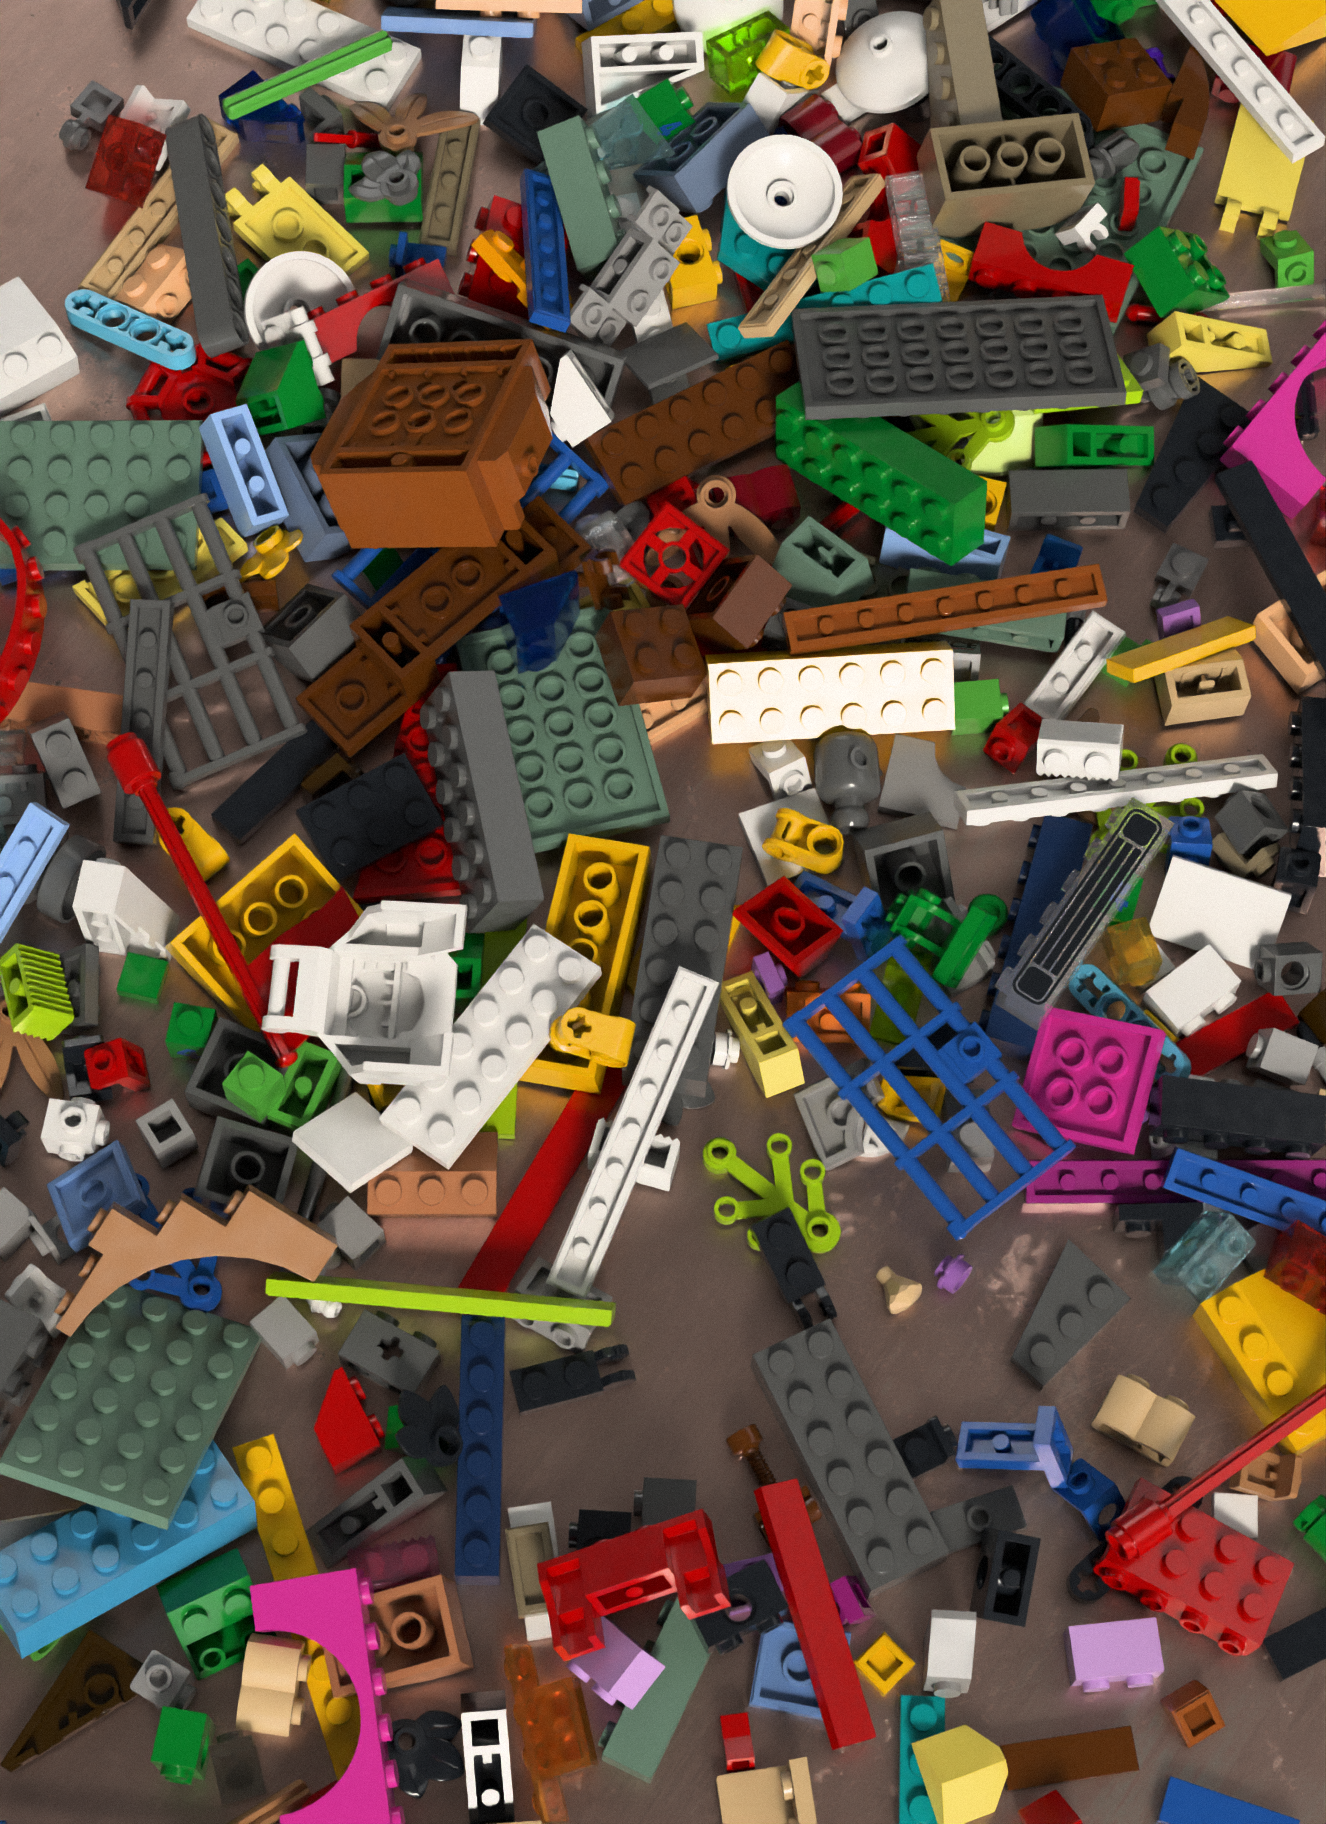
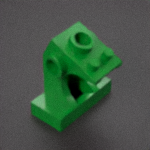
M920 887L917 893L909 889L906 896L898 893L887 911L885 919L889 922L890 930L894 932L892 938L895 939L902 935L907 940L906 947L913 949L916 943L937 955L941 960L931 977L944 986L956 989L998 917L983 908L973 905L963 921L940 907L939 904L942 898L923 887ZM935 915L953 926L942 946L924 935Z

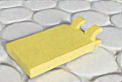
M1242 103L1238 110L1214 203L1225 206L1219 230L1234 233L1241 210L1262 215L1256 239L1260 240L1261 238L1273 236L1278 219L1289 220L1305 157L1292 164Z
M263 163L251 173V176L256 180L252 183V188L263 196L254 205H251L235 187L225 194L228 214L236 220L233 223L234 231L266 262L284 253L308 251L330 259L349 277L369 260V252L290 176L281 183Z

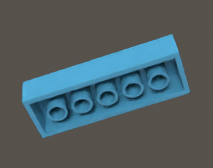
M212 1440L168 1530L86 1503L0 1550V1625L23 1659L257 1528L255 1500L214 1440Z

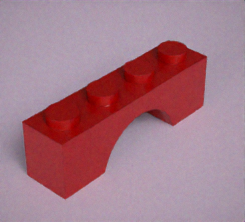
M895 123L865 132L858 160V166L864 175L881 174L886 183L871 204L867 221L856 224L847 236V238H870L879 273L870 280L894 274L918 171L917 153L921 145Z
M985 222L972 258L968 280L977 282L984 288H997L1014 293L1019 298L1103 295L1109 322L1117 323L1134 265L1097 254L1090 262L1080 268L1068 271L1053 270L1039 264L1030 256L1024 245L1022 232Z
M424 257L403 266L405 274L394 280L390 273L370 282L369 285L372 290L361 296L358 295L355 289L336 298L335 301L338 307L328 312H325L322 306L307 312L309 320L314 319L318 329L315 334L323 353H328L333 363L356 352L357 332L362 319L374 307H392L398 284L405 278L455 294L439 259L426 263Z

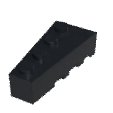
M1302 696L1297 712L1291 711L1288 721V735L1293 736V743L1290 745L1288 755V767L1292 768L1288 798L1291 800L1289 847L1320 854L1319 877H1326V698Z

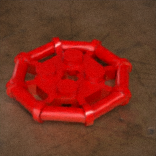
M199 342L195 344V361L198 360V364L191 366L192 370L184 373H182V370L174 371L149 360L150 364L135 391L126 398V408L131 411L134 420H150L147 411L159 410L163 420H203L204 422L210 414L237 407L235 399L238 392H236L235 384L245 379L253 358H243L231 352L211 358L205 353ZM210 360L231 370L225 373L208 366V362ZM160 377H164L166 382L159 395H151ZM201 398H206L207 408L200 411L193 410V406L190 404L191 401L199 402ZM204 451L203 468L212 466V462L208 452Z

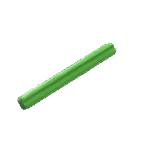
M380 30L224 98L222 101L223 110L230 120L237 119L391 51L392 39L387 31Z

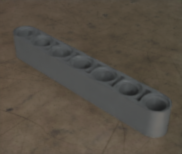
M201 113L167 127L165 138L197 333L205 353L209 357L214 358L249 343V333L244 320V302L216 138L209 120Z

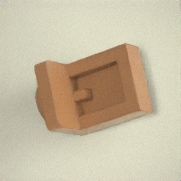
M1266 1451L1232 1475L1229 1488L1249 1495H1258V1498L1270 1502L1295 1499L1302 1482L1301 1468L1303 1458L1297 1454L1280 1456Z

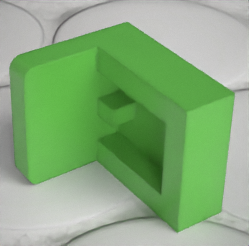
M1297 230L1279 231L1273 236L1260 239V252L1275 269V288L1279 292L1309 286L1314 283V250Z

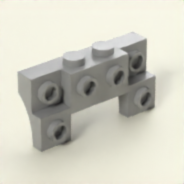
M651 186L647 187L646 191L650 195L636 215L629 214L627 216V219L639 231L630 227L591 286L580 285L579 289L583 293L570 311V326L577 332L579 337L611 347L626 323L637 327L680 264L673 257V254L693 226L679 214L680 210L659 190Z

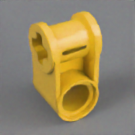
M778 29L774 30L755 61V65L768 76L779 81L795 84L807 90L820 87L827 80L830 71L828 63L821 57L814 55V50L809 43L792 37Z
M178 807L168 808L167 810L177 830L183 829V833L180 835L204 882H206L230 862L229 856L222 846L210 834L206 833L187 811ZM158 833L159 843L161 847L170 856Z
M788 808L778 809L775 815L777 823L770 838L764 840L762 844L763 850L778 860L792 862L816 873L829 874L836 871L842 864L844 841L840 831L831 825L808 818L795 810ZM825 844L833 847L834 852L824 855L818 853L815 848Z
M575 1007L569 1009L551 1023L549 1038L551 1044L561 1052L590 1059L600 1065L624 1068L628 1065L636 1024L626 1018ZM569 1023H572V1024H573V1029L570 1028V1027H567V1025H568ZM574 1032L579 1033V1036L575 1038L573 1036Z

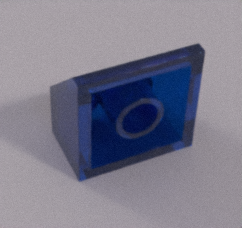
M1042 0L1029 12L1036 23L1035 31L1037 35L1048 44L1053 53L1051 59L1054 65L1063 73L1071 48L1126 38L1119 25L1097 15L1090 0Z
M576 570L499 596L502 635L519 674L526 671L537 672L543 670L552 662L557 661L580 615L579 583Z

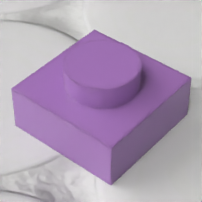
M1194 599L1156 610L1159 640L1201 626L1200 606Z
M769 952L753 957L751 971L754 973L771 1004L775 1005L782 1002L784 986L788 985L780 962L774 964Z

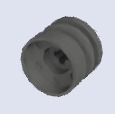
M67 829L24 904H31L37 899L36 906L39 912L61 923H69L76 917L72 906L83 860L96 862L97 858H106L105 847L82 835L75 834L69 839Z

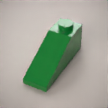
M1062 424L1035 427V467L1154 466V426Z

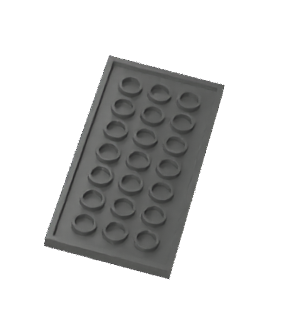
M1103 295L793 309L791 312V326L805 420L880 416L905 417L922 414L946 415L964 412L987 413L990 411H1027L1030 409H1067L1071 407L1092 406L1108 407L1125 405L1127 392Z

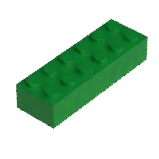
M800 381L776 396L775 458L787 464L813 483L833 493L841 500L859 509L870 518L887 526L901 537L906 538L950 566H953L984 543L987 496L986 480L880 417L805 420Z

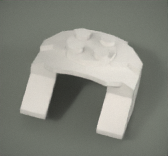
M381 900V904L368 906L352 928L330 948L283 944L271 945L270 959L273 960L269 1004L267 1015L262 1018L261 1030L271 1033L292 1032L319 1037L347 1073L359 1084L381 1085L383 1083L420 1086L422 1081L450 1077L454 1043L452 1025L458 965L447 952L461 950L464 947L467 905ZM297 961L299 962L294 1013L293 1017L284 1016L290 963Z

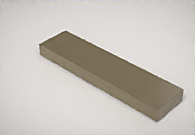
M480 119L476 124L439 133L418 244L447 247V255L457 257L481 128Z

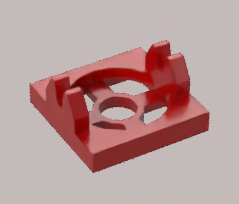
M666 501L621 559L620 565L617 566L631 576L641 589L651 593L654 599L667 605L683 604L686 609L730 550ZM668 528H677L684 533L679 541L668 543L662 541L655 534ZM693 542L701 546L704 554L701 570L690 562L688 549ZM646 545L658 553L660 565L651 578L643 562ZM671 546L681 548L686 556L684 565L677 569L667 567L662 559L666 548ZM682 572L693 580L689 585L680 588L660 586L669 573L677 574Z

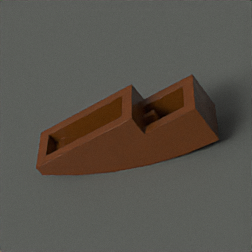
M1190 46L1172 86L1161 121L1173 125L1165 150L1193 160L1208 117L1210 95L1209 82L1200 53L1192 46Z

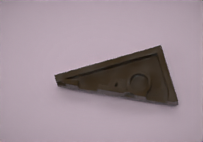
M89 1629L0 1763V1766L11 1773L139 1696V1694L131 1690L130 1684L143 1663Z

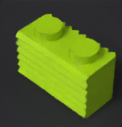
M16 943L0 958V979L13 1033L19 1031L20 1034L26 1033L27 1036L33 1035L34 1038L40 1036V1039L47 1038V1041H50L73 1022L75 1015H73L71 1002L68 1001L70 995L67 994L68 988L65 987V974L62 971L63 968L60 967L61 961H58L59 954Z

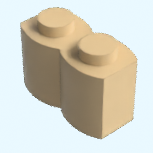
M1118 1374L1100 1405L1091 1426L1105 1436L1129 1446L1143 1457L1167 1468L1173 1462L1196 1416L1188 1411L1189 1406L1181 1399L1171 1395H1166L1163 1398L1149 1390L1151 1386L1143 1378L1134 1374H1127L1126 1377Z
M256 1633L251 1634L246 1646L235 1729L289 1737L293 1725L301 1726L305 1709V1698L298 1697L300 1681L307 1682L311 1666V1655L304 1654L305 1641Z

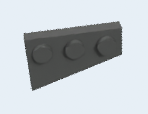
M1068 1239L1010 1361L1042 1390L1110 1322L1131 1298Z

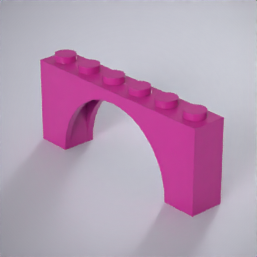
M1326 319L1312 335L1318 340L1314 346L1309 348L1305 344L1291 360L1290 363L1295 366V369L1290 375L1282 371L1268 388L1273 393L1271 398L1267 402L1260 398L1247 413L1246 417L1251 421L1247 427L1242 429L1238 425L1223 442L1228 447V450L1219 459L1229 469L1252 460L1279 510L1291 520L1306 506L1326 481V477L1317 470L1306 455L1300 443L1295 425L1296 397L1303 380L1309 374L1326 367Z
M352 1568L251 1585L250 1593L255 1631L292 1632L314 1640L325 1647L339 1660L349 1674L360 1705L361 1724L358 1745L352 1761L342 1778L328 1793L313 1804L298 1811L280 1815V1824H406L402 1806L395 1805L393 1791L394 1787H399V1772L396 1760H389L387 1741L393 1740V1728L389 1713L383 1714L381 1695L387 1694V1685L383 1668L376 1667L374 1650L380 1649V1634L377 1623H370L368 1604H374V1590L371 1578L364 1577L363 1570Z

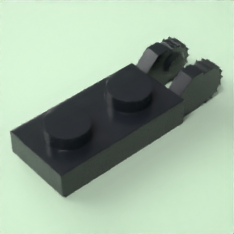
M786 1207L749 1225L784 1302L789 1303L801 1329L804 1331L814 1326L810 1313L800 1297L810 1292H813L822 1315L826 1319L830 1318L832 1320L836 1318V1309L824 1288L826 1283L790 1208Z
M614 1345L602 1348L596 1352L590 1350L509 1371L520 1416L604 1395V1391L635 1382L636 1376L633 1370H621L600 1378L597 1367L598 1365L616 1362L629 1356L627 1345Z

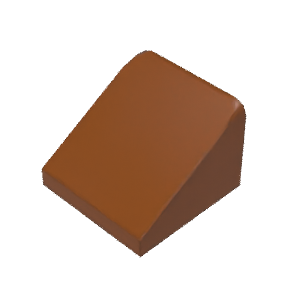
M1198 1680L1188 1682L1160 1700L1164 1712L1188 1748L1226 1726L1209 1689Z

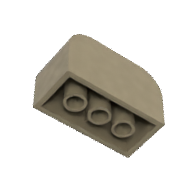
M1079 113L929 128L917 153V163L932 230L935 234L942 237L957 238L981 235L985 222L1016 231L1055 225L1075 215L1095 185Z

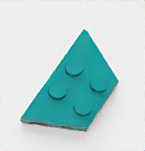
M725 191V205L721 219V239L718 244L717 260L765 291L796 249L772 248L749 237L734 220L728 206L727 193ZM817 278L808 290L819 286Z

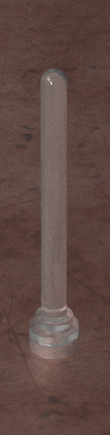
M1323 279L1322 283L1230 293V297L1224 302L1199 312L1324 299L1326 302V279Z

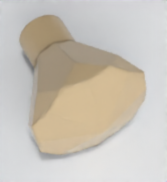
M889 1266L883 1267L876 1274V1278L884 1286L886 1306L891 1314H898L909 1309L922 1293L921 1283L897 1276Z

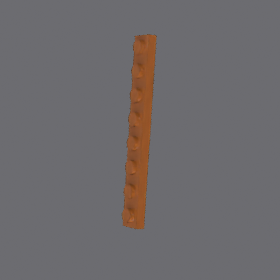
M1098 563L783 612L782 622L789 655L794 656L1105 607L1108 599Z

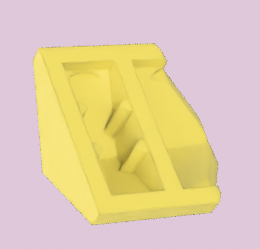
M966 1724L911 1743L937 1824H964L995 1812L1008 1775L1006 1759L999 1746Z

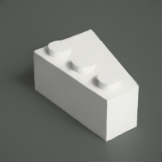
M702 31L591 36L581 42L586 108L588 109L587 119L638 98L641 94L667 78L675 84L704 71Z
M97 858L96 862L83 860L72 907L86 943L99 946V952L127 956L128 952L166 960L170 963L172 955L165 946L176 937L180 916L128 868L121 866L118 861L109 858Z

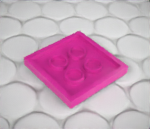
M1045 1006L1022 1087L1066 1140L1071 1139L1073 1142L1134 1155L1166 1033L1162 1029ZM1016 1107L1012 1126L1018 1130L1039 1134Z

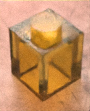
M1146 916L1106 928L1101 942L1117 985L1130 983L1131 986L1135 987L1152 981L1163 961Z

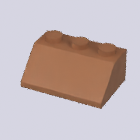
M478 1132L449 1170L413 1146L412 1153L368 1181L367 1215L370 1218L498 1217V1132Z

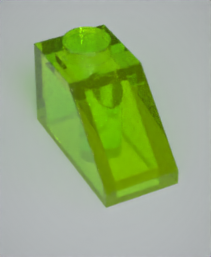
M909 949L924 969L929 972L933 955ZM893 956L888 959L882 983L915 1022L923 993ZM877 1004L870 1028L871 1036L875 1040L899 1045L906 1038Z

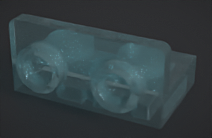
M1205 1211L1153 1270V1273L1163 1284L1184 1286L1197 1302L1202 1303L1216 1292L1254 1248L1256 1242L1231 1213Z

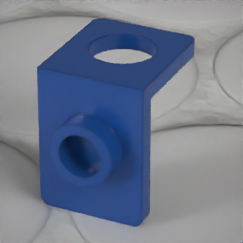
M1079 1458L1072 1463L1071 1474L1067 1479L1068 1488H1052V1490L1083 1514L1095 1538L1102 1542L1106 1539L1105 1532L1111 1528V1522L1121 1515L1126 1502L1113 1481L1084 1459ZM1115 1504L1116 1511L1113 1518L1105 1524H1099L1101 1511L1107 1505Z

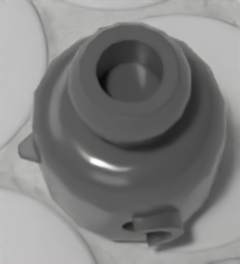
M843 731L828 734L822 737L814 748L815 788L822 801L835 807V811L831 815V825L837 828L841 834L852 835L851 832L868 827L870 819L867 811L864 809V804L875 800L881 791L880 776L883 775V772L879 768L878 748L873 738L862 732Z

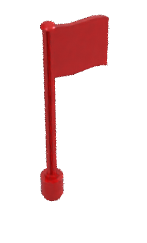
M134 732L121 734L107 744V760L124 793L135 794V796L140 797L261 1030L262 1018L267 1015L273 969V960L270 959L271 945L283 944L330 948L352 928L359 916L343 886H341L337 893L321 909L279 935L248 965L156 789L157 782L162 774L145 741L138 738ZM297 961L290 963L284 1016L293 1017L299 969V962ZM261 1030L276 1059L274 1064L279 1068H286L294 1064L298 1058L296 1050L310 1037V1035L300 1033H271Z
M1326 1384L1162 1502L1159 1500L1154 1502L1149 1498H1144L1112 1521L1111 1528L1105 1532L1106 1539L1112 1550L1119 1558L1127 1562L1131 1558L1139 1559L1171 1536L1173 1533L1171 1524L1174 1522V1517L1326 1408Z

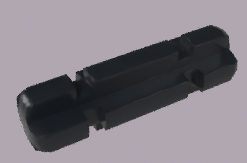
M1313 373L1303 380L1296 397L1295 420L1298 421L1296 430L1300 440H1313L1317 438L1320 431L1319 421L1315 416L1318 412L1315 387L1312 385V382H1314Z

